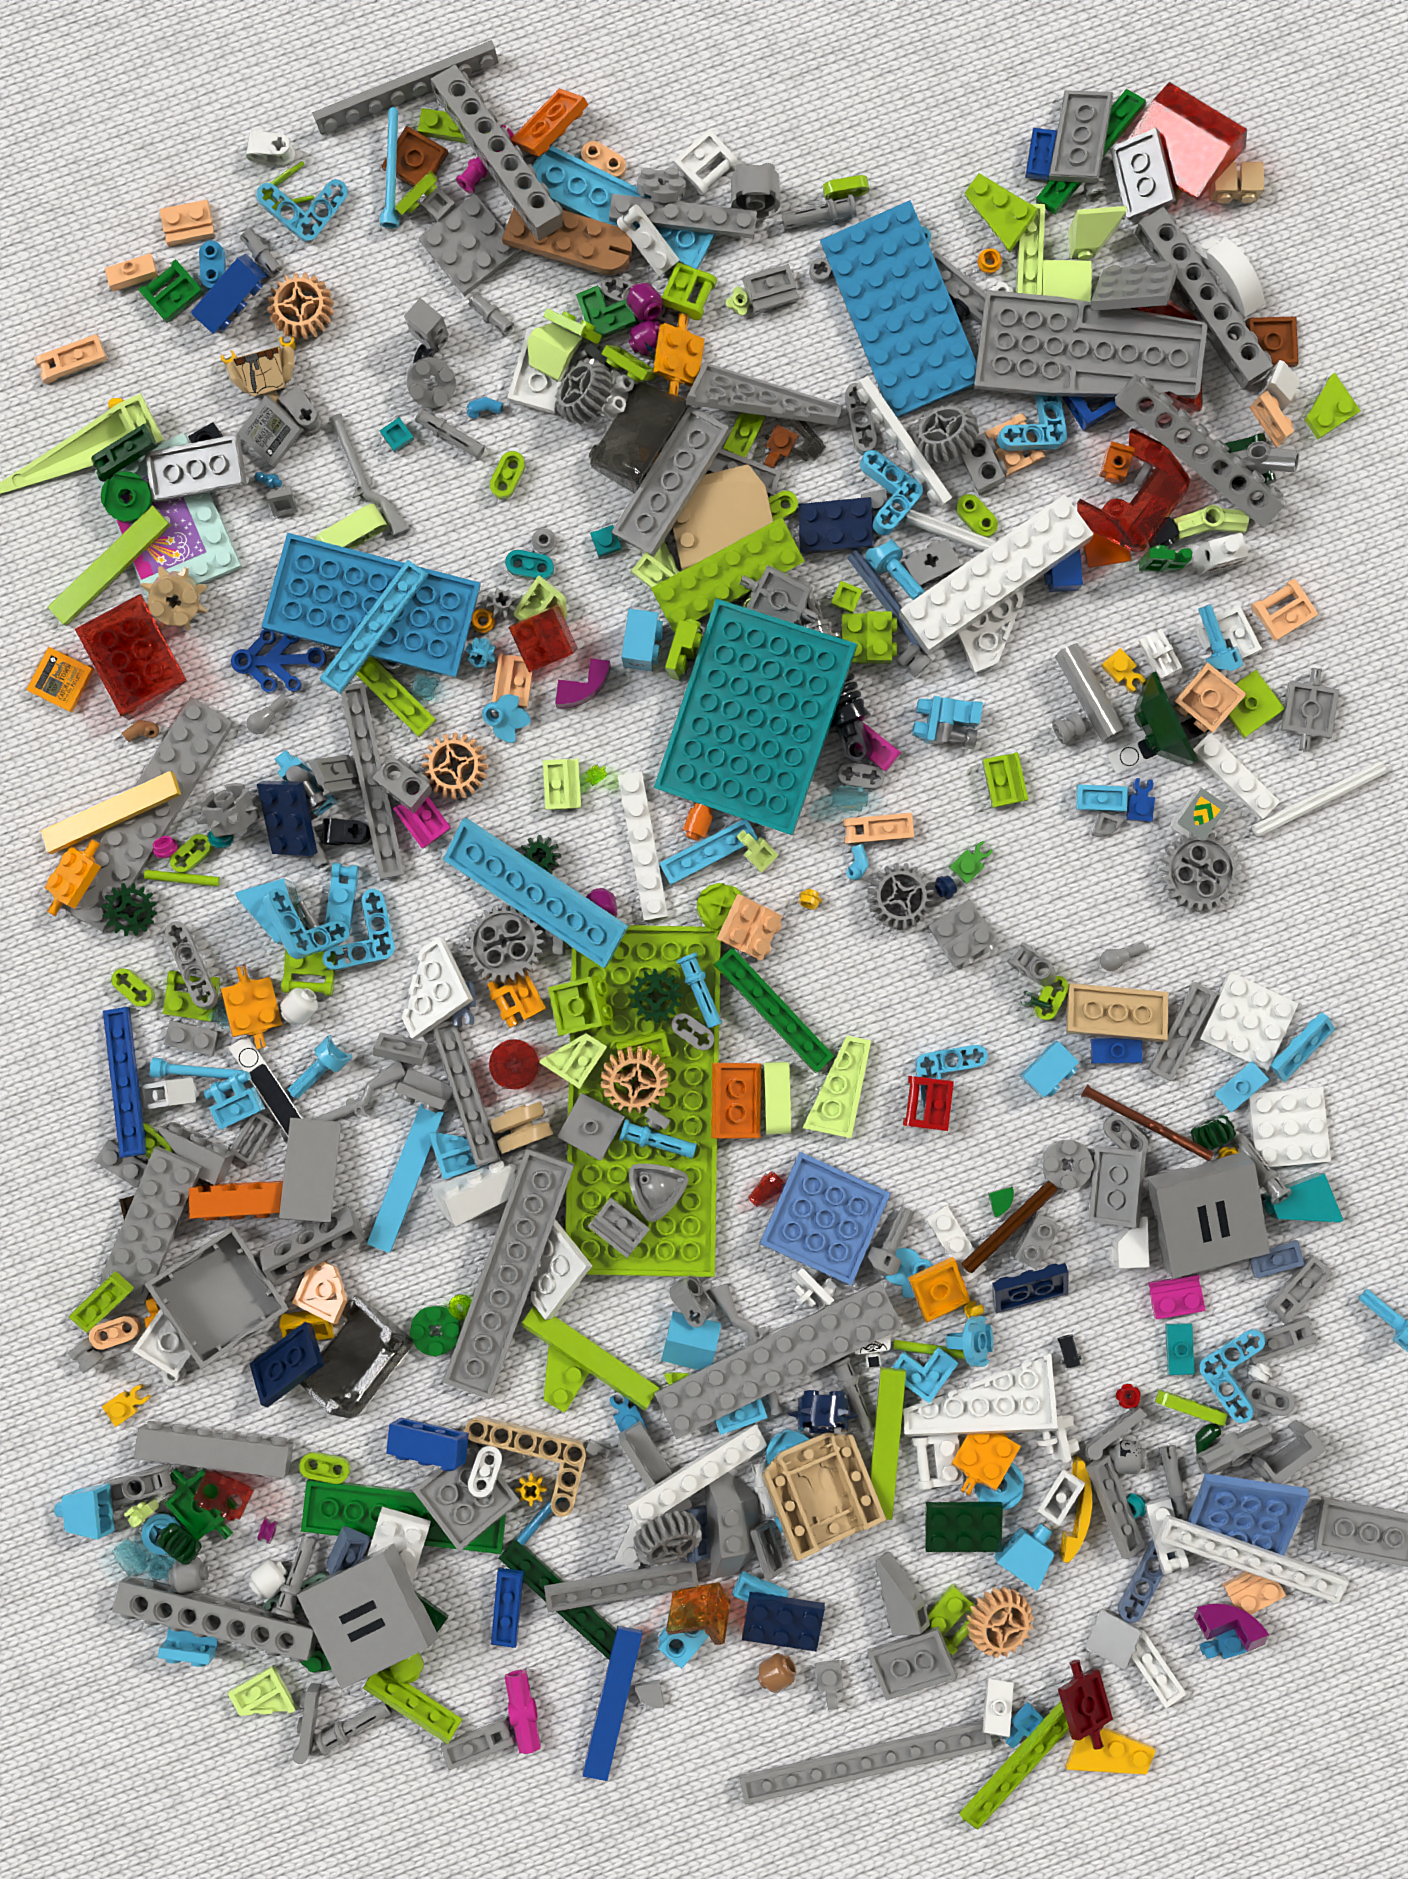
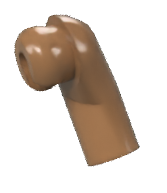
M138 720L124 730L122 735L128 742H131L139 735L155 738L159 734V727L154 722Z

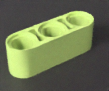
M369 504L323 530L315 536L314 540L354 549L383 532L387 528V523L376 505Z
M764 1062L766 1135L791 1134L789 1062Z

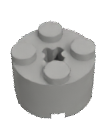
M742 163L737 165L736 171L731 176V208L757 211V218L769 216V211L775 209V212L778 211L780 207L779 174L775 171V166L771 163L762 165Z

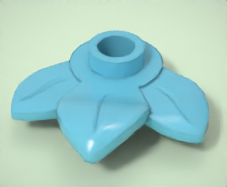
M512 694L503 695L497 702L488 703L482 711L484 721L493 727L495 735L509 743H514L516 740L515 729L525 727L531 722L528 713L522 708L517 707L519 697ZM492 710H496L499 713V717H494Z
M898 1248L895 1255L902 1263L896 1274L887 1275L885 1278L893 1284L902 1286L903 1298H912L915 1296L908 1277L918 1273L919 1267L923 1266L927 1269L933 1266V1264L927 1259H920L915 1250Z

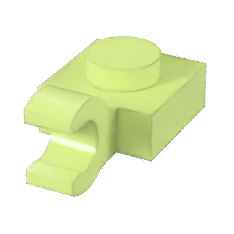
M744 830L736 836L748 848L743 855L761 873L779 856L761 837L755 841Z
M155 1498L149 1503L143 1500L137 1506H132L124 1515L126 1517L130 1516L127 1521L132 1527L137 1528L160 1505Z

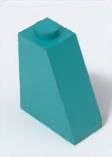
M1316 1172L1285 1184L1286 1188L1291 1189L1292 1194L1276 1205L1271 1203L1272 1198L1267 1192L1262 1193L1264 1201H1262L1263 1208L1267 1215H1271L1273 1218L1338 1223L1344 1221L1324 1173Z

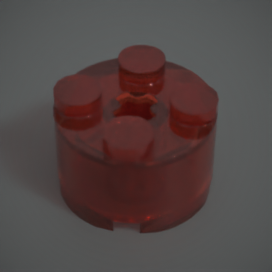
M510 1039L500 1043L493 1049L489 1059V1070L498 1085L507 1089H521L532 1084L541 1071V1063H539L541 1057L536 1048L524 1040ZM514 1057H516V1061H521V1066L517 1067V1071L509 1065V1063L513 1062Z

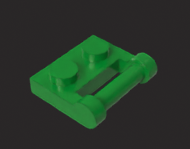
M176 259L170 263L171 266L150 284L146 287L143 285L138 289L166 323L171 321L204 293ZM177 274L180 275L175 281H173L169 286L162 290L158 295H156L155 297L153 296V294L156 291H158L162 286L169 282L173 277H175Z

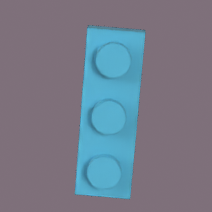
M1320 1012L1291 1041L1290 1045L1275 1057L1270 1066L1277 1078L1286 1082L1335 1031V1027L1327 1015Z

